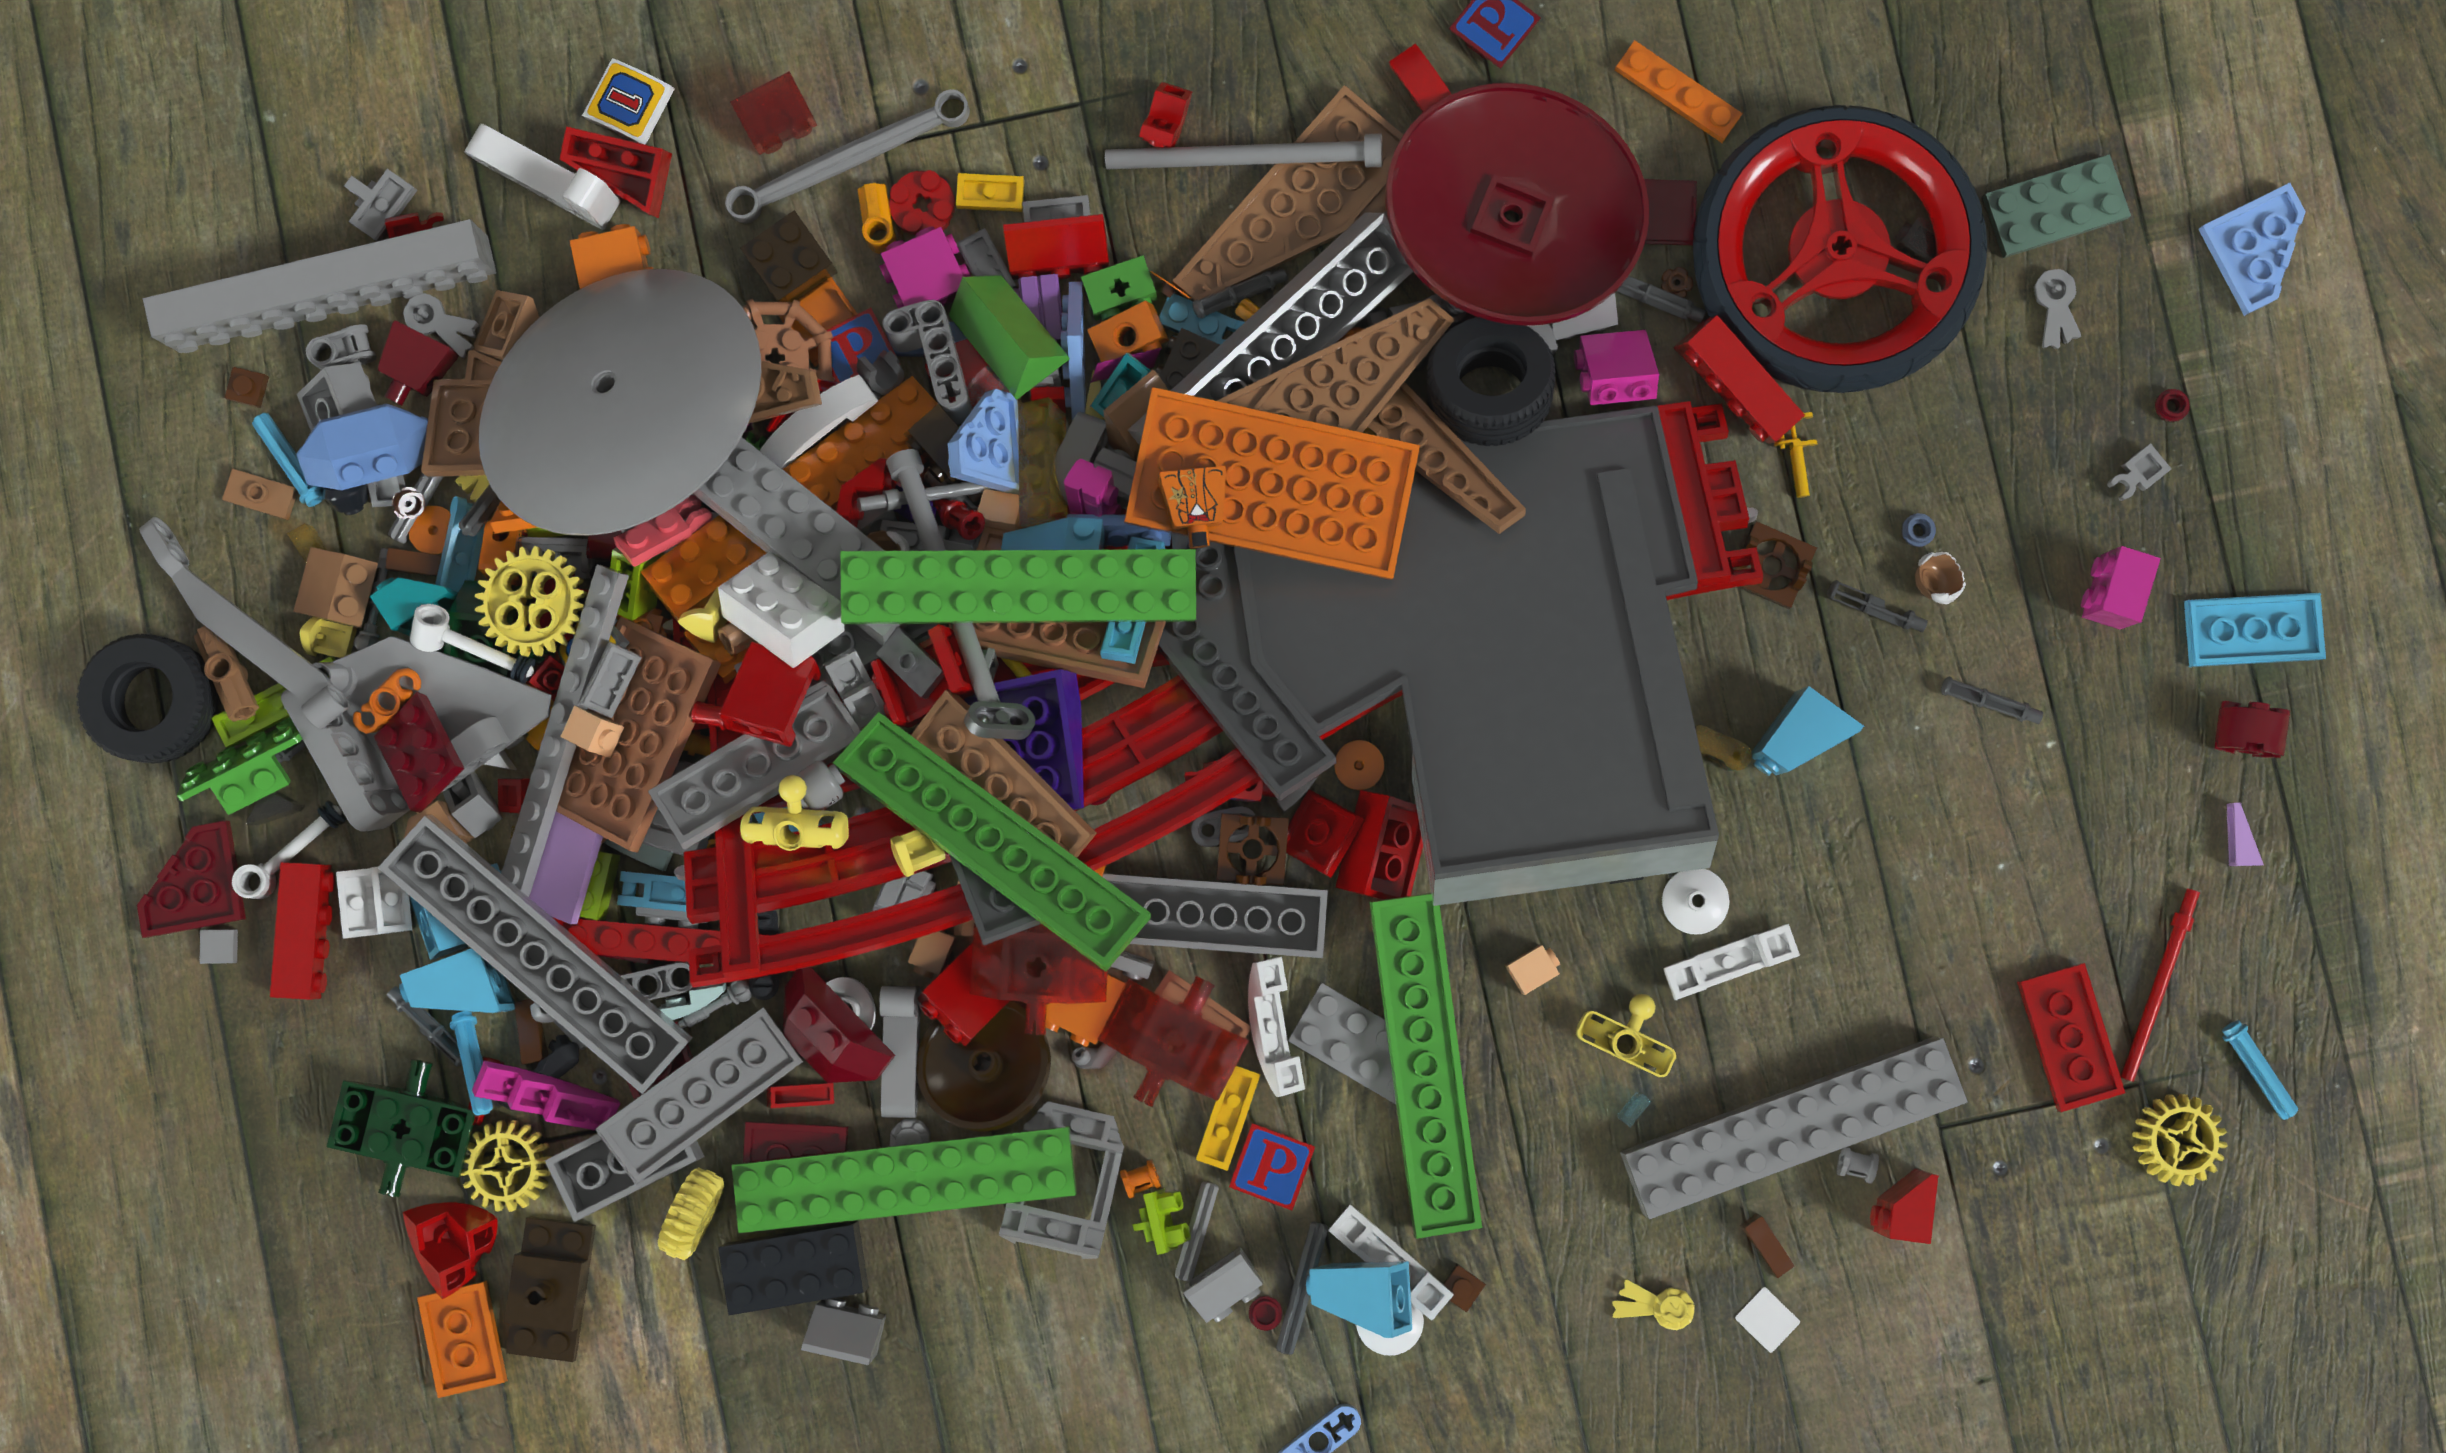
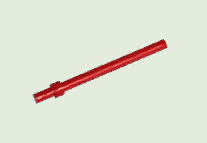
M2187 888L2179 912L2174 913L2170 924L2173 926L2125 1062L2121 1074L2122 1079L2131 1082L2135 1080L2186 932H2191L2195 920L2192 918L2200 895L2198 891Z

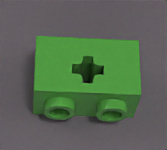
M1144 255L1081 276L1095 321L1099 319L1105 321L1145 300L1151 304L1152 301L1157 300V293ZM1121 286L1125 290V296L1119 297L1115 287Z

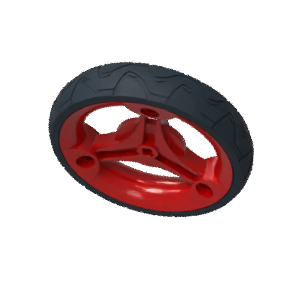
M1846 105L1821 106L1787 115L1778 119L1777 122L1768 124L1744 141L1725 160L1721 169L1717 171L1711 180L1697 214L1693 240L1694 269L1698 289L1710 318L1718 315L1772 378L1801 389L1818 392H1859L1882 387L1915 373L1930 363L1933 358H1936L1955 339L1969 319L1982 287L1987 260L1986 224L1980 201L1967 173L1944 145L1927 131L1897 115L1874 108L1851 105L1848 107ZM1819 147L1829 149L1832 157L1822 158L1818 155L1816 149ZM1850 157L1863 159L1886 168L1907 183L1919 197L1931 220L1936 241V257L1928 264L1911 258L1892 247L1888 231L1880 217L1867 206L1853 201L1843 166ZM1795 167L1804 173L1811 174L1813 207L1801 216L1791 233L1788 245L1790 265L1778 278L1767 286L1754 281H1748L1743 260V238L1749 215L1754 204L1769 184L1790 168ZM1833 172L1837 199L1826 201L1822 174ZM1835 244H1841L1840 249L1845 247L1846 250L1843 255L1837 254L1839 250L1834 252L1833 247ZM1887 265H1894L1918 276L1915 282L1886 272ZM1795 275L1803 286L1781 302L1774 291ZM1926 280H1937L1941 286V291L1934 292L1928 289ZM1875 285L1898 290L1911 296L1913 311L1903 321L1892 329L1863 341L1852 343L1823 342L1800 335L1784 326V311L1791 305L1814 293L1829 299H1848L1866 292ZM1755 304L1765 305L1769 315L1765 317L1757 316L1754 314L1752 306Z

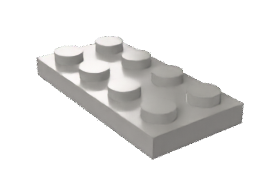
M1321 983L1288 1041L1396 1104L1385 1020Z

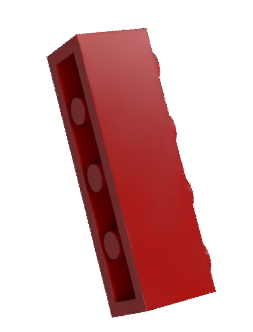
M285 862L280 864L270 997L313 1000L321 999V993L325 992L327 976L326 973H323L324 959H327L330 950L329 940L326 939L327 926L330 925L332 920L329 894L335 886V875L331 872L332 865Z

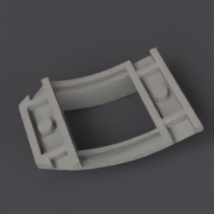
M1048 1101L1030 1121L1025 1123L1023 1131L1069 1126L1071 1144L1105 1152L1090 1220L1026 1206V1201L1006 1203L999 1236L1014 1244L1017 1241L1082 1256L1081 1259L1099 1258L1124 1145L1118 1133L1114 1116Z

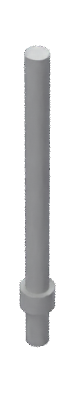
M1049 469L1024 473L1025 486L1043 484ZM970 482L924 488L929 501L983 493L984 489L998 491ZM898 489L885 490L882 492V495L857 498V507L860 512L884 508L886 511L901 509V505L908 504L904 491L899 492Z

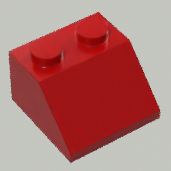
M1914 1169L1877 1198V1205L1872 1206L1870 1223L1874 1226V1232L1889 1239L1931 1244L1939 1175L1921 1169Z

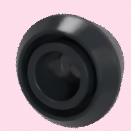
M365 484L345 490L324 488L322 496L337 512L353 515L364 509L363 505L368 500V485Z

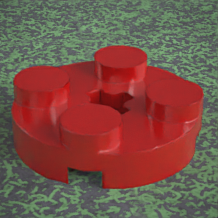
M921 170L904 175L890 189L889 206L891 216L899 229L916 236L919 231L928 227H934L935 229L942 227L944 231L949 226L953 213H955L956 201L953 191L945 179L934 171ZM923 197L924 199L929 198L931 200V203L927 205L928 210L926 212H922L920 208H913V205L917 203V198Z

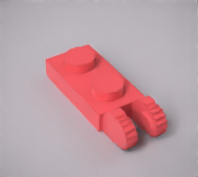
M691 495L676 505L675 508L673 507L667 512L614 537L615 545L629 563L636 567L688 539L693 533L713 519V515L709 509H701V500L695 495Z

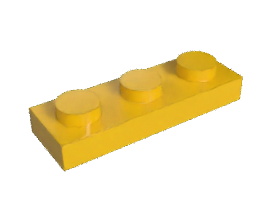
M1231 1063L1228 1064L1196 1160L1228 1171L1261 1075L1260 1073Z

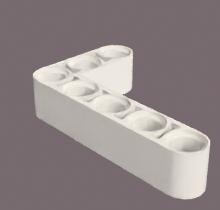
M484 124L479 125L464 151L466 155L480 164L602 230H605L621 202L608 185L594 174L582 168H579L576 174Z

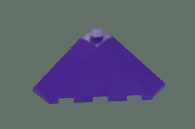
M1059 669L994 683L1000 702L1021 704L1027 707L1035 717V725L1028 737L1021 740H1003L1073 810L1084 808L1082 710L1077 674ZM975 694L964 699L969 706L978 702Z

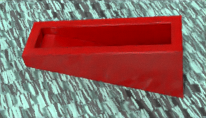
M833 1083L769 1086L766 1089L767 1107L785 1108L834 1104Z

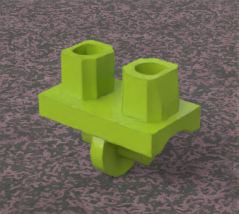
M1165 1188L1143 1194L1146 1207L1139 1209L1141 1222L1132 1224L1133 1231H1144L1146 1242L1154 1241L1157 1255L1179 1248L1178 1245L1191 1240L1187 1223L1173 1225L1170 1212L1183 1209L1180 1191L1165 1192Z

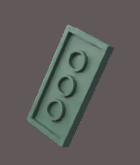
M2110 154L2001 188L1982 196L2003 258L2131 217Z

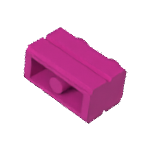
M1081 458L1076 460L1064 479L1070 514H1093L1098 517L1102 515H1120L1122 507L1117 503L1119 489L1114 486L1112 471L1100 466L1095 468L1093 463Z

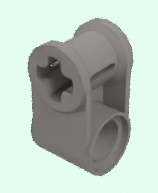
M362 324L349 326L340 331L316 337L306 347L308 360L320 370L324 367L359 362L361 365H365L377 359L376 353L371 351L366 335L369 332L368 327ZM331 348L330 358L320 362L319 355L322 350Z

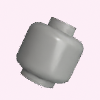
M815 761L796 774V776L805 781L807 786L806 795L801 800L802 807L806 810L824 811L843 797V790L840 785L845 780L834 764L827 767L822 761Z

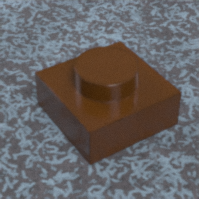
M233 367L224 398L232 402L261 408L269 376Z
M1459 1264L1455 1265L1443 1283L1454 1294L1450 1301L1466 1313L1486 1285Z

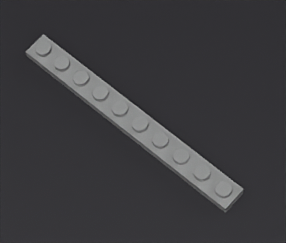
M596 565L581 613V621L578 624L511 844L501 871L504 877L528 897L533 887L576 748L575 744L562 738L561 734L574 705L586 710L588 709L580 705L579 701L609 642L629 577L627 574L603 565Z

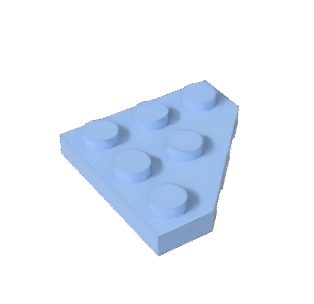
M2291 183L2255 199L2198 229L2244 316L2279 298L2282 278L2285 269L2289 266L2296 244L2294 240L2306 212Z
M1082 281L1069 282V295H1062L1061 348L1070 358V360L1063 364V380L1070 379V387L1064 388L1065 406L1071 407L1072 420L1078 412L1085 413L1086 408Z
M999 389L985 392L948 443L950 477L1011 494L1026 492L1018 401L1011 393Z

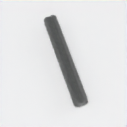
M1311 1222L1276 1345L1277 1351L1283 1354L1292 1355L1295 1351L1310 1297L1306 1290V1279L1310 1275L1309 1269L1318 1267L1328 1232V1226L1320 1222Z

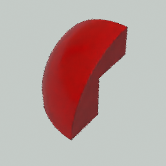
M442 1202L418 1206L403 1212L407 1234L416 1258L428 1281L442 1299L450 1296L469 1282L476 1274L474 1266L484 1252L490 1254L497 1235L498 1221L492 1213L485 1209L465 1203Z

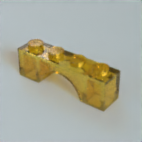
M1049 397L1018 404L1019 526L1027 528L1067 518V503L1060 491L1055 468L1056 452L1066 435V414Z

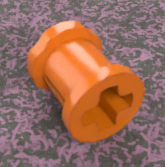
M1152 1159L1146 1161L1144 1166L1128 1172L1125 1169L1120 1171L1125 1190L1130 1199L1135 1198L1136 1193L1149 1188H1162Z

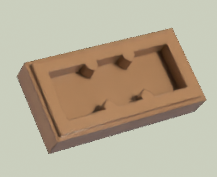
M232 468L222 500L289 521L298 491L295 487Z

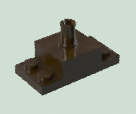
M531 1216L526 1217L521 1252L514 1254L504 1323L510 1324L506 1354L566 1362L576 1361L596 1225Z

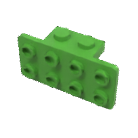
M288 717L276 725L277 729L267 734L261 731L252 735L246 740L247 744L237 749L234 746L224 749L216 755V760L208 764L202 761L186 770L187 775L180 783L181 786L176 795L178 799L184 801L211 788L226 813L230 815L289 785L291 780L275 754L302 740L292 719Z

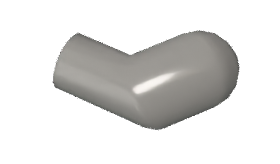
M1109 1035L1099 1048L1083 1046L1075 1048L1072 1052V1060L1081 1069H1102L1122 1045Z

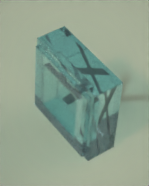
M1635 1092L1617 1114V1118L1631 1128L1652 1101L1644 1094Z

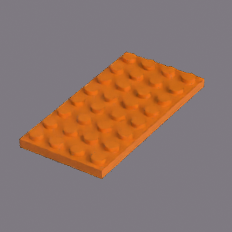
M1152 387L1124 523L1188 537L1187 529L1172 530L1158 483L1159 473L1226 466L1223 523L1219 526L1208 527L1210 542L1392 580L1394 578L1420 445Z

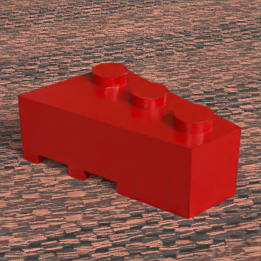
M566 126L560 154L561 161L576 170L582 168L603 180L613 193L637 206L647 214L659 218L672 153L661 148Z

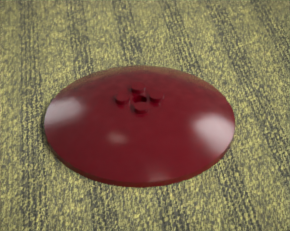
M1493 83L1461 90L1445 97L1423 112L1407 129L1394 152L1387 175L1385 195L1387 218L1393 238L1406 263L1416 276L1442 299L1467 313L1494 322L1524 326L1544 325L1571 319L1590 311L1608 299L1626 281L1640 257L1647 237L1649 224L1647 188L1640 167L1628 145L1617 131L1593 110L1564 94L1543 87L1517 83ZM1504 212H1516L1520 217V221H1508L1504 217Z

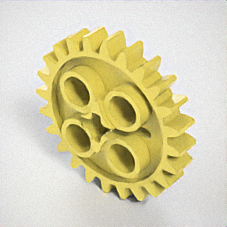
M534 546L530 555L527 548L520 547L519 557L511 551H506L508 561L504 562L501 559L495 558L498 569L494 571L486 568L485 571L490 576L489 581H478L482 587L486 588L484 593L475 594V597L483 600L484 603L476 607L475 611L486 615L478 623L484 627L491 626L485 635L489 638L498 636L495 645L503 648L508 644L507 652L515 654L520 648V654L529 657L532 649L536 656L541 657L543 656L544 646L548 651L554 653L556 652L555 642L567 645L568 642L564 635L566 633L575 635L576 630L572 625L574 622L579 623L581 621L577 612L583 610L584 604L579 603V599L585 597L587 592L576 587L581 585L584 580L580 577H572L577 568L572 565L564 567L567 559L561 555L555 559V552L547 549L543 555L542 549ZM536 572L537 576L534 578L533 581L532 574ZM521 575L522 586L517 591H512V580L514 577ZM554 578L556 581L555 590L546 595L544 585L549 579ZM533 597H535L536 603L527 606V600L533 599ZM517 609L518 619L514 624L509 625L507 615L511 610ZM550 612L552 621L548 627L542 628L540 618L544 613ZM530 624V630L526 631V627Z

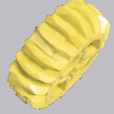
M2168 1094L2165 1096L2164 1102L2160 1099L2153 1100L2155 1111L2148 1107L2142 1109L2147 1119L2137 1118L2135 1123L2142 1126L2141 1132L2135 1131L2132 1133L2133 1137L2141 1139V1143L2134 1145L2132 1148L2134 1151L2144 1152L2138 1161L2143 1165L2149 1164L2147 1167L2148 1174H2158V1180L2164 1183L2170 1179L2172 1185L2180 1186L2182 1181H2184L2186 1185L2191 1186L2195 1183V1177L2200 1181L2207 1180L2205 1170L2213 1173L2217 1171L2216 1166L2212 1162L2214 1160H2224V1156L2218 1154V1149L2226 1148L2228 1145L2226 1142L2219 1141V1136L2225 1135L2227 1131L2224 1128H2216V1125L2220 1123L2222 1118L2218 1115L2210 1116L2213 1111L2211 1105L2205 1104L2201 1106L2202 1100L2200 1098L2193 1097L2189 1100L2186 1094H2179L2177 1099L2174 1095ZM2183 1112L2181 1119H2177L2170 1128L2161 1126L2169 1116ZM2198 1125L2202 1132V1143L2196 1137ZM2168 1134H2179V1137L2184 1139V1142L2189 1143L2191 1146L2184 1144L2180 1145V1143L2175 1140L2176 1138L2171 1137ZM2157 1137L2162 1140L2164 1145L2162 1152L2164 1159L2157 1148ZM2189 1152L2198 1154L2189 1164L2176 1167L2178 1162L2183 1161Z
M499 1120L496 1123V1129L492 1124L484 1125V1134L479 1131L473 1133V1139L477 1144L469 1142L467 1151L471 1155H466L464 1163L468 1164V1168L462 1169L461 1176L469 1174L470 1181L465 1182L463 1187L465 1189L475 1187L476 1190L471 1194L473 1200L478 1199L482 1195L484 1196L481 1204L482 1207H489L494 1201V1211H502L506 1205L507 1210L512 1212L516 1210L517 1203L522 1208L529 1206V1198L533 1200L540 1198L537 1188L545 1189L548 1187L547 1181L541 1177L551 1175L549 1169L544 1168L545 1160L552 1156L543 1157L542 1151L549 1148V1144H537V1141L542 1136L540 1132L529 1136L531 1125L525 1124L519 1130L518 1120L510 1121L508 1127L505 1120ZM509 1139L521 1144L529 1156H519L515 1152L513 1144H510ZM497 1140L498 1147L494 1148L495 1156L490 1163L482 1164L487 1148ZM504 1161L507 1163L511 1162V1164L520 1163V1165L514 1166L510 1170L493 1168V1166L499 1165ZM531 1167L527 1182L516 1192L515 1184L518 1183L519 1172L524 1168ZM484 1175L495 1176L499 1182V1187L503 1188V1192L493 1188Z
M699 1167L691 1171L686 1177L685 1182L682 1183L670 1206L659 1233L658 1247L666 1252V1255L675 1259L677 1257L685 1260L696 1251L720 1203L724 1189L723 1178L708 1169L703 1170Z

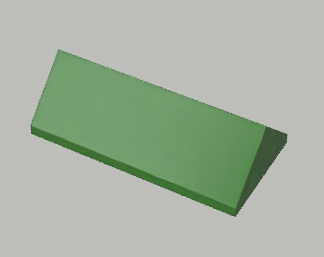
M1001 275L962 277L949 317L1016 400L1070 360L1064 350Z

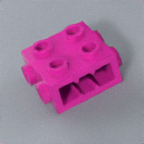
M934 227L925 228L916 234V238L904 242V240L893 242L886 247L887 251L880 253L884 264L879 267L886 283L894 282L898 293L892 296L898 308L926 300H936L945 306L954 302L962 277H971L965 263L958 265L954 254L960 251L952 234L945 236L942 227L936 229Z
M1646 330L1580 336L1579 350H1574V364L1576 370H1581V391L1587 392L1590 405L1657 399L1659 372Z

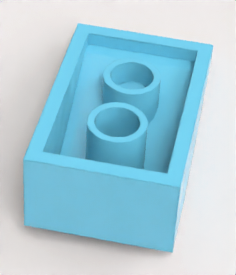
M1067 517L1003 533L1001 550H1104L1103 519Z

